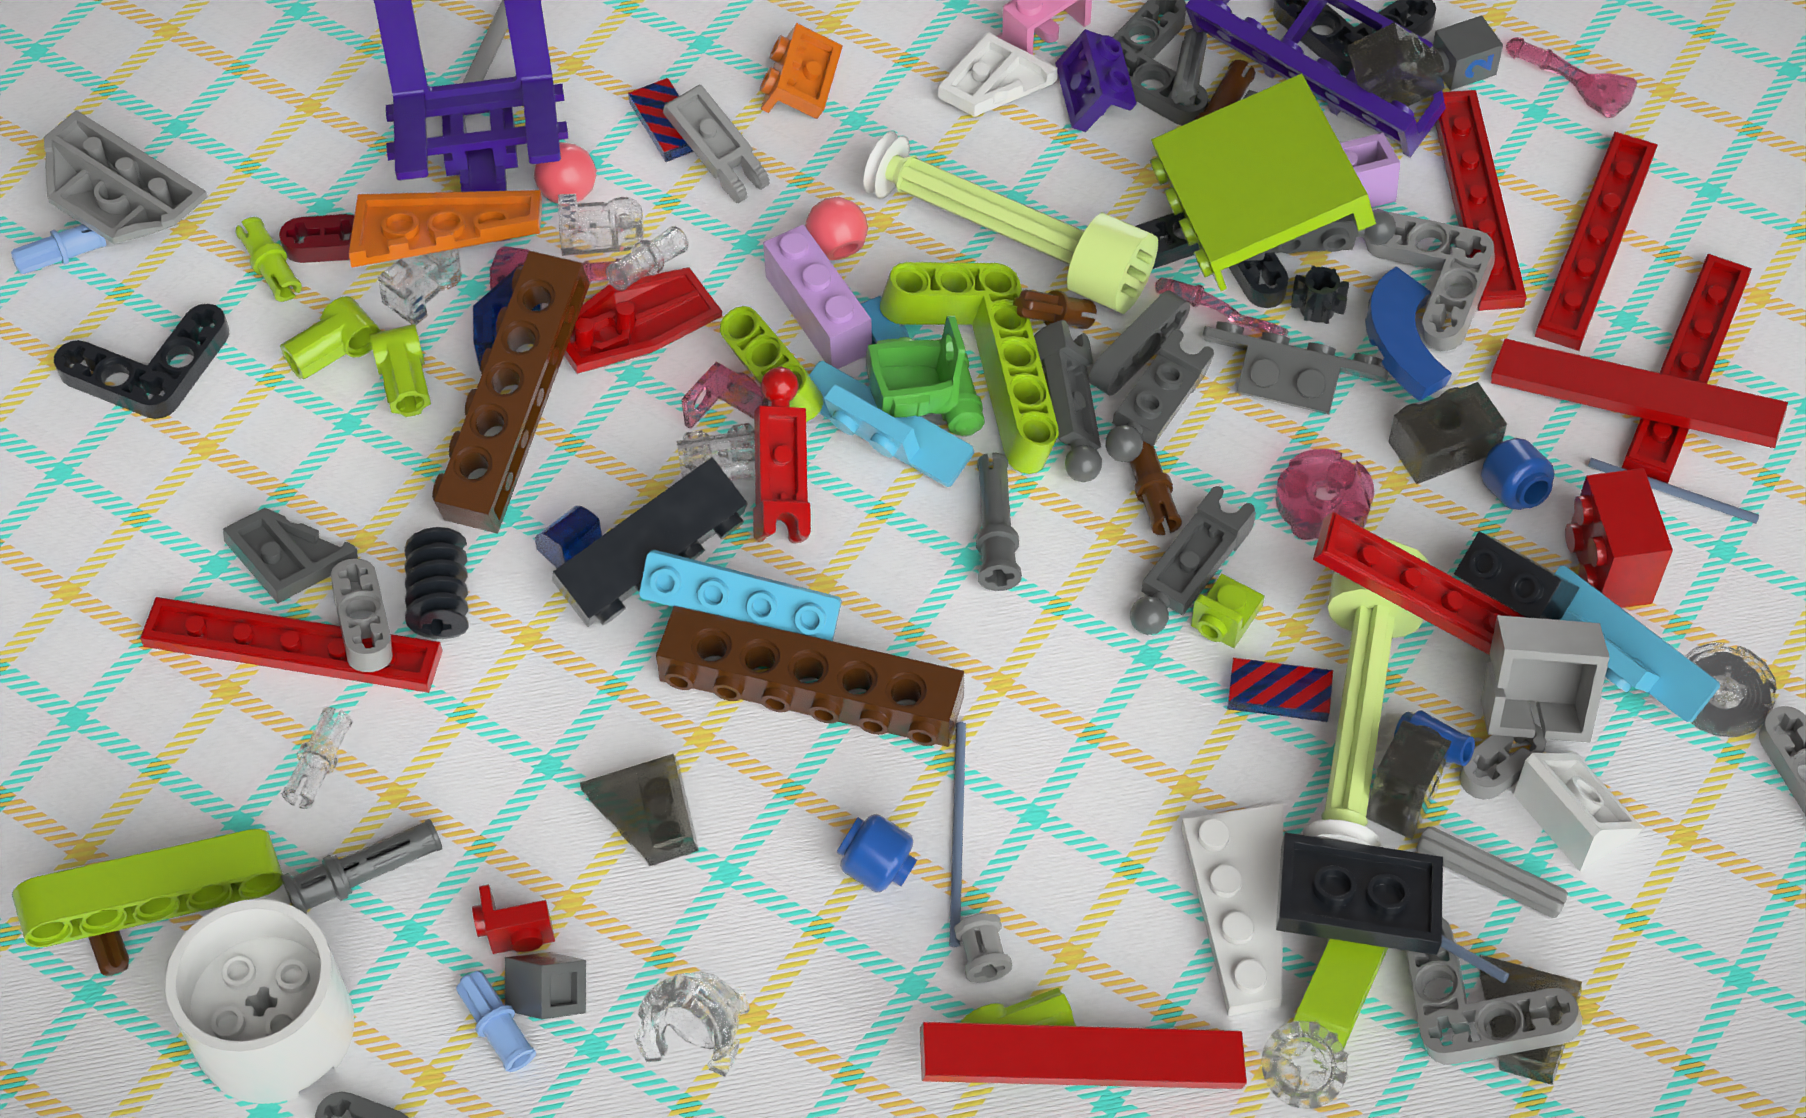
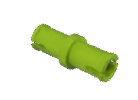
M259 217L244 219L241 223L248 233L246 234L242 226L239 225L236 227L235 233L251 256V267L258 275L264 277L277 301L285 302L295 298L296 296L289 285L297 293H300L302 285L286 262L287 254L280 244L274 243Z

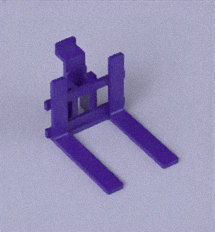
M374 0L393 95V104L386 105L387 122H394V142L386 143L388 161L395 160L397 180L427 177L429 175L428 156L444 154L446 175H460L461 192L507 191L506 169L518 168L517 145L527 144L530 164L561 160L559 140L569 138L567 122H557L556 102L565 101L563 84L554 85L541 0H504L516 71L514 77L434 87L429 86L427 83L412 0ZM524 106L525 126L515 127L513 107ZM490 112L491 130L467 133L464 115ZM442 116L443 136L427 138L426 118Z

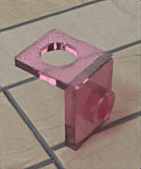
M717 361L682 398L684 423L690 429L694 427L718 399L753 419L754 410L759 405L768 406V400L764 397L761 387L751 377L744 373H736ZM706 389L702 402L695 408L698 397Z

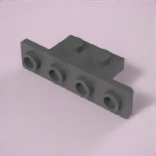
M1217 321L1216 328L1204 327L1202 336L1205 341L1247 350L1237 387V393L1329 415L1340 372L1381 382H1387L1389 372L1385 367H1381L1382 359L1374 356L1355 353L1353 360L1335 356L1336 349L1333 347L1311 342L1308 343L1307 349L1289 345L1290 338L1270 332H1263L1261 339L1243 335L1244 327L1227 322Z

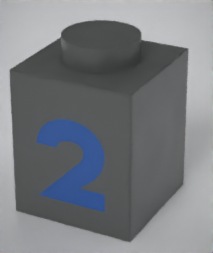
M1482 15L1435 31L1433 49L1439 76L1451 91L1497 75L1503 44Z

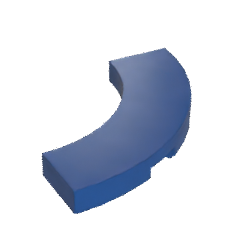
M1396 266L1379 280L1368 302V313L1365 318L1366 332L1371 345L1377 346L1383 355L1382 364L1385 369L1409 394L1418 401H1421L1447 386L1452 373L1428 351L1416 328L1415 314L1427 304L1432 292Z

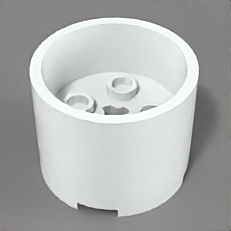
M250 899L230 903L213 910L193 924L179 940L171 954L165 975V995L169 1010L200 1068L219 1087L220 1091L233 1098L250 1103L270 1104L288 1101L299 1097V1091L317 1082L331 1068L336 1070L342 1062L351 1044L354 1031L353 1005L323 932L303 911L289 904L267 899Z

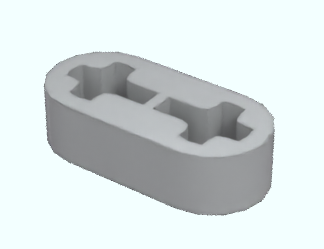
M1535 724L1534 738L1491 735L1475 747L1471 760L1466 766H1462L1460 782L1463 789L1472 797L1484 800L1500 795L1519 780L1525 760L1532 753H1544L1547 740L1544 739L1541 727ZM1513 741L1519 744L1528 741L1531 744L1529 750L1522 747L1512 755L1509 754ZM1495 763L1497 764L1492 779L1487 775L1480 779L1475 776L1477 768L1481 771H1486Z

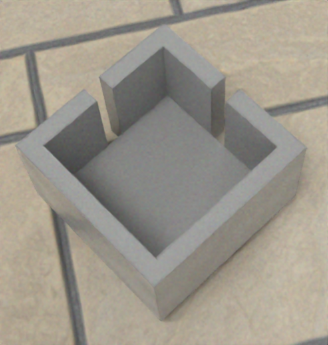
M1497 615L1490 649L1491 662L1487 664L1481 695V705L1488 735L1534 738L1536 729L1529 701H1537L1536 707L1544 739L1590 743L1609 662V653L1600 623Z

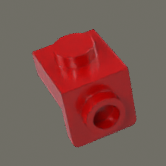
M490 885L479 886L481 904L472 906L474 924L478 937H488L493 954L512 950L516 952H531L539 949L543 944L555 942L553 925L546 900L496 910Z

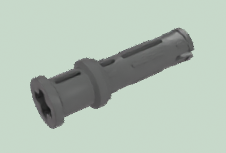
M995 452L992 453L993 469L989 468L988 454L982 455L977 460L982 528L976 536V548L982 555V565L978 569V582L986 589L1004 591L1017 586L1022 579V573L1015 558V551L1019 547V535L1011 527L1007 472L1008 459L1003 454Z
M427 819L424 823L383 839L341 859H338L336 855L332 857L328 855L322 859V864L295 876H291L289 873L281 876V880L292 906L307 914V910L336 897L340 901L347 899L348 895L352 894V887L393 871L432 852L442 850V844L432 821Z

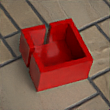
M1645 468L1586 475L1580 496H1576L1574 500L1572 521L1565 528L1567 547L1571 553L1576 552L1580 564L1578 575L1621 608L1652 604L1673 548Z

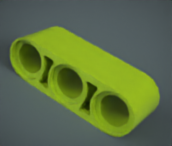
M741 306L729 311L721 321L720 333L741 363L760 385L762 377L771 368L782 366L790 369L797 376L799 383L797 394L790 401V407L806 408V422L815 418L822 409L823 395L800 362L754 309Z
M1329 939L1297 1010L1290 1034L1341 1055L1388 948Z

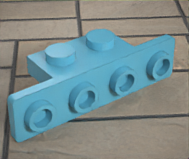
M819 361L809 374L823 395V406L819 414L828 418L842 432L850 436L855 434L868 441L880 454L888 458L894 456L946 487L953 485L974 455L972 445L921 416L894 418L878 409L870 387L824 361Z
M651 550L647 554L639 593L642 599L668 606L683 607L829 641L834 639L842 603L841 598L835 595L658 550Z
M1560 566L1555 573L1580 587L1561 620L1600 623L1609 653L1605 677L1625 692H1628L1633 686L1636 689L1649 693L1684 721L1693 722L1720 688L1719 681L1570 568Z

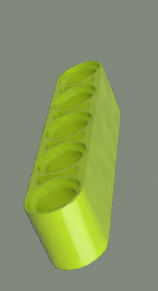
M250 829L30 878L20 883L13 890L12 898L26 944L31 947L40 948L213 909L242 900L260 898L273 893L282 886L281 876L283 873L269 833L262 829Z

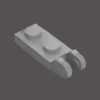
M699 84L664 105L663 114L714 178H719L722 188L733 201L740 203L748 197L744 184L732 170L739 164H741L746 177L756 188L763 189L770 184L767 171L752 153L753 148L702 85Z

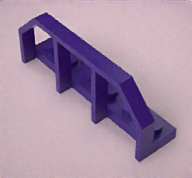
M1189 0L1185 6L1192 27L1197 33L1204 31L1206 34L1263 66L1265 75L1272 79L1276 74L1288 80L1302 73L1313 95L1327 102L1331 113L1337 116L1342 111L1377 132H1383L1386 137L1400 144L1403 154L1410 158L1446 109L1433 44L1356 0H1309L1281 40L1267 34V29L1255 19L1246 17L1243 20L1232 14V10L1227 5L1230 0ZM1327 3L1379 31L1346 78L1340 75V71L1332 63L1323 58H1319L1317 61L1304 55L1302 48L1297 45ZM1392 39L1426 58L1434 100L1417 123L1414 113L1409 107L1397 100H1392L1391 103L1377 96V92L1373 87L1363 81Z

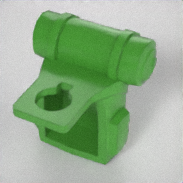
M955 315L947 316L942 339L912 340L910 337H900L899 339L880 340L876 344L868 345L866 351L867 374L870 391L878 409L894 418L918 417L928 413L941 414L942 419L947 423L949 431L960 436L973 435L982 429L985 424L982 412L983 405L981 398L976 395L968 369L970 366L968 356L965 353V346Z

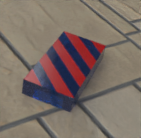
M668 78L628 93L631 107L665 162L694 152L663 114L664 105L679 97Z
M1233 658L1227 709L1328 722L1333 670Z

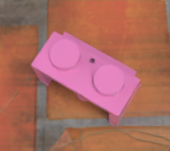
M1012 0L1003 6L1002 33L996 37L1033 55L1034 33L1047 43H1053L1058 40L1059 25L1051 18L1061 11H1066L1083 27L1090 24L1092 0Z

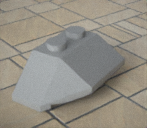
M77 110L44 136L46 185L49 203L113 244L154 234L175 226L208 197L204 189Z

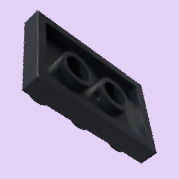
M1285 833L1281 845L1276 930L1437 955L1442 943L1443 857Z

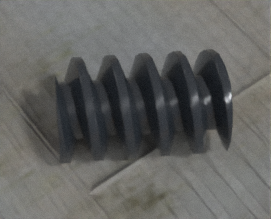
M444 527L423 529L414 533L407 540L404 547L406 556L404 564L406 572V625L414 633L431 639L459 637L466 633L469 628L468 619L465 617L468 612V604L465 600L468 595V588L465 584L468 573L466 567H464L467 563V554L463 550L467 542L460 532Z

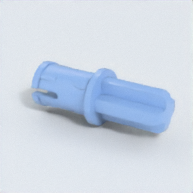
M81 224L59 233L56 230L50 231L51 236L13 249L11 254L16 269L21 274H26L60 261L64 265L68 264L70 258L105 247L107 244L105 238Z
M476 971L463 976L456 990L477 1022L475 1030L478 1035L488 1039L503 1062V1067L506 1071L514 1072L526 1066L533 1060L536 1051L530 1046L513 1020L515 1016L513 1008L509 1005L504 1006L483 972Z

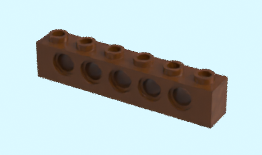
M529 250L524 265L516 268L512 279L513 294L508 307H502L496 323L497 336L493 347H488L485 350L481 360L480 370L482 376L477 389H472L467 396L465 403L466 418L461 431H456L451 438L449 445L450 460L444 474L440 473L437 476L433 486V500L445 521L498 534L590 286L581 262ZM538 304H548L546 308L540 311H531ZM534 344L528 351L516 352L522 345ZM518 385L515 391L509 394H500L505 387ZM493 427H503L502 430L494 436H484L485 433ZM477 469H487L485 474L477 479L468 478Z
M678 606L673 607L656 653L659 679L673 688L679 690H690L692 688L714 693L719 698L727 701H739L741 699L762 704L775 712L793 711L811 715L814 719L823 723L841 722L859 726L871 734L882 735L889 733L907 737L914 743L923 746L935 744L946 747L950 746L964 699L963 670ZM710 656L722 657L715 661L704 660ZM757 667L770 668L764 672L753 671ZM808 677L819 679L812 683L801 682L802 679ZM856 688L867 690L862 694H852L849 692ZM904 699H910L915 701L916 703L911 705H901L897 702Z

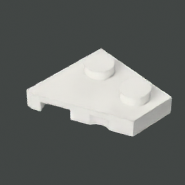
M987 33L938 86V98L975 117L1054 84L1057 80L1058 68Z

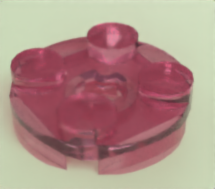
M1313 449L1302 452L1289 461L1288 468L1278 478L1275 499L1281 517L1291 526L1293 534L1300 539L1311 540L1319 538L1323 519L1332 512L1364 528L1372 508L1375 491L1371 475L1357 460L1354 465L1350 461L1342 459L1341 452L1332 449ZM1323 487L1327 493H1336L1337 496L1333 497L1332 500H1321L1316 497L1317 488Z

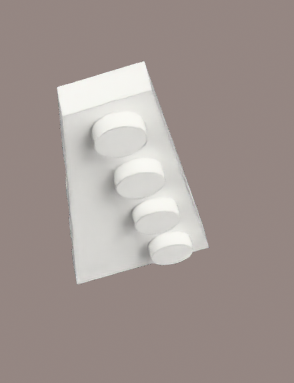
M1284 803L1182 819L1181 830L1228 1016L1280 1008L1283 931L1276 930L1281 845L1283 841Z

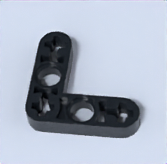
M1274 0V17L1289 30L1309 0ZM1397 0L1378 13L1423 37L1432 30L1436 5L1433 0ZM1326 4L1300 41L1318 57L1336 66L1341 75L1347 76L1374 39L1373 33L1377 30L1363 22L1353 27ZM1317 25H1325L1330 27L1333 32L1328 35H1320L1313 32L1311 28ZM1392 39L1371 69L1403 50L1406 46Z
M1183 212L1177 215L1171 213L1135 226L1158 238V251L1153 269L1192 256L1195 251L1200 250L1197 243L1189 246L1186 239H1181L1174 234L1176 229L1181 228L1179 221L1185 218ZM1275 252L1265 253L1263 260L1242 261L1228 267L1252 304L1261 308H1272L1280 305L1286 298L1289 277ZM1262 270L1261 277H1262V279L1264 280V282H1265L1266 284H1260V285H1259V280H1260V272H1259V271Z
M200 304L191 308L185 314L148 365L80 340L63 344L54 355V365L62 382L69 387L147 418H164L171 415L178 408L229 337V326L221 308L213 304ZM200 326L203 327L201 332H199L198 329ZM180 354H189L194 357L192 362L184 367L176 368L169 365L171 360ZM83 360H85L87 366L82 365L80 363H82ZM122 372L129 375L128 379L119 386L112 387L105 384L106 379L112 374ZM161 391L165 393L163 396L159 395ZM146 393H149L154 396L151 399H148Z

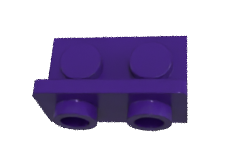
M1085 29L1055 62L1072 128L1087 132L1111 105L1129 111L1137 105L1121 44L1113 37Z

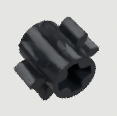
M1311 266V270L1308 271L1305 277L1302 275L1295 276L1291 307L1300 308L1304 321L1309 320L1316 323L1324 322L1329 324V319L1333 317L1334 312L1341 315L1345 313L1349 282H1340V278L1334 268Z

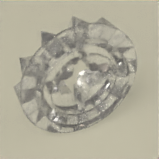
M1295 1020L1278 1028L1267 1040L1262 1052V1072L1270 1090L1284 1103L1301 1109L1318 1108L1336 1098L1349 1077L1347 1074L1349 1054L1344 1051L1340 1044L1338 1034L1330 1032L1321 1026L1318 1021ZM1312 1044L1310 1050L1313 1052L1312 1061L1319 1064L1320 1068L1326 1070L1312 1071L1303 1080L1301 1085V1066L1293 1063V1059L1287 1057L1301 1056Z

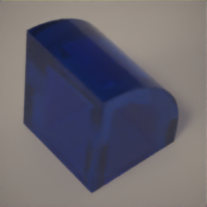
M574 506L536 535V549L558 568L602 536L600 520L585 507Z

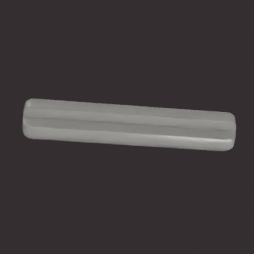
M1428 826L1418 841L1416 850L1418 853L1442 856L1443 866L1551 918H1556L1561 913L1567 900L1568 892L1565 889L1433 826Z

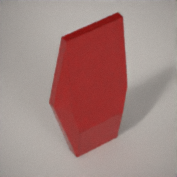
M690 267L611 283L582 305L564 357L576 374L648 355L722 317V310Z

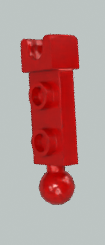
M782 366L771 368L762 377L761 390L764 397L770 402V406L759 405L754 410L756 506L753 508V535L757 542L764 541L766 537L775 533L776 521L780 520L787 527L789 541L797 544L807 540L811 533V509L807 491L806 408L790 407V401L796 396L799 383L797 376L790 369Z

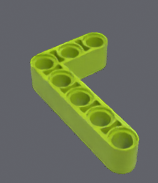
M905 262L897 264L889 274L880 300L882 314L888 320L903 325H945L947 316L955 315L958 325H972L1008 464L1013 469L1026 474H1033L1042 470L1059 435V430L1030 319L1018 316L1017 307L1013 305L1014 298L1019 297L1022 291L1017 274L1010 267L999 263Z

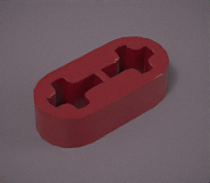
M354 215L308 216L293 218L287 221L279 232L280 241L287 254V258L298 263L350 260L349 248ZM345 234H350L349 240H344ZM300 237H305L303 243H298Z

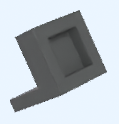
M551 952L505 957V1005L511 1006L517 1014L538 1019L586 1013V960Z

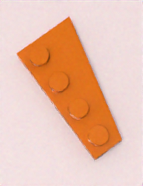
M541 190L358 194L349 248L351 268L540 234L542 215Z

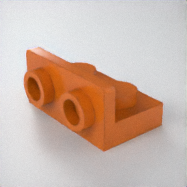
M798 23L795 24L787 37L780 35L769 59L775 61L774 66L768 69L760 86V91L765 93L761 110L769 113L777 101H780L818 119L825 109L843 45Z

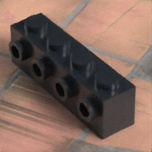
M711 457L554 570L552 581L587 627L597 620L603 626L626 609L622 603L624 600L637 591L640 593L646 557L651 550H658L695 560L705 551L701 544L715 534L720 539H723L744 523L740 516L744 514L748 503L714 458Z

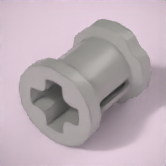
M980 913L962 919L954 927L956 938L963 942L968 964L965 966V975L971 982L983 983L994 981L1012 970L1011 958L1004 954L998 932L1002 929V924L997 914ZM982 944H984L985 952L982 950Z

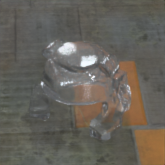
M695 971L675 974V976L664 979L655 985L640 1004L638 1011L640 1029L634 1036L636 1045L646 1062L661 1061L668 1050L664 1033L667 1026H669L686 1042L700 1048L713 1049V1056L707 1066L710 1071L726 1077L736 1060L740 1040L734 1038L739 1026L740 1016L750 1011L747 997L742 988H733L730 984L712 973Z

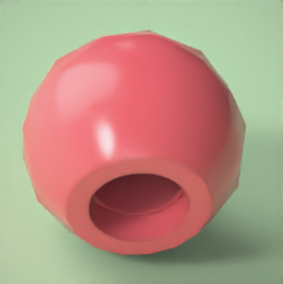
M560 142L561 160L536 164L534 179L542 195L550 201L563 205L574 204L583 200L593 190L597 169L588 151L576 144ZM574 196L573 200L561 201L565 197Z
M841 197L825 198L813 206L805 224V227L829 260H840L858 252L864 246L868 231L867 219L861 208L854 202Z

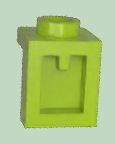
M1221 573L1206 596L1200 594L1195 600L1191 626L1196 628L1205 638L1214 642H1222L1235 648L1263 607L1265 595Z

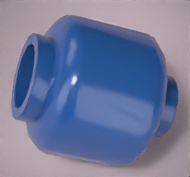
M1520 438L1506 440L1495 445L1488 452L1481 471L1484 485L1507 508L1514 510L1533 508L1543 503L1552 491L1555 475L1552 463L1528 440Z
M878 814L869 816L865 821L858 817L836 852L843 856L840 864L842 871L874 892L886 890L892 881L902 886L917 862V859L909 855L914 841L912 835Z

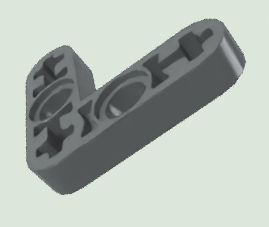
M1148 0L1113 38L1121 44L1128 73L1131 76L1130 80L1136 102L1183 126L1192 122L1199 113L1204 112L1208 105V93L1206 89L1199 85L1194 104L1187 107L1183 102L1175 104L1171 95L1176 71L1157 62L1154 58L1184 27L1186 2L1184 0ZM1159 14L1163 15L1160 18V25L1158 24ZM1137 34H1145L1153 40L1146 44H1138L1132 41L1131 37ZM1148 79H1155L1164 86L1160 89L1149 90L1144 88L1141 83Z

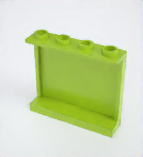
M1302 73L1151 139L1157 155L1156 158L1150 160L1155 176L1160 185L1169 183L1170 188L1164 190L1174 215L1183 212L1185 218L1180 220L1179 224L1189 246L1198 244L1200 250L1195 251L1194 255L1204 278L1213 275L1220 291L1227 289L1221 270L1345 216H1351L1358 231L1376 224L1368 194Z

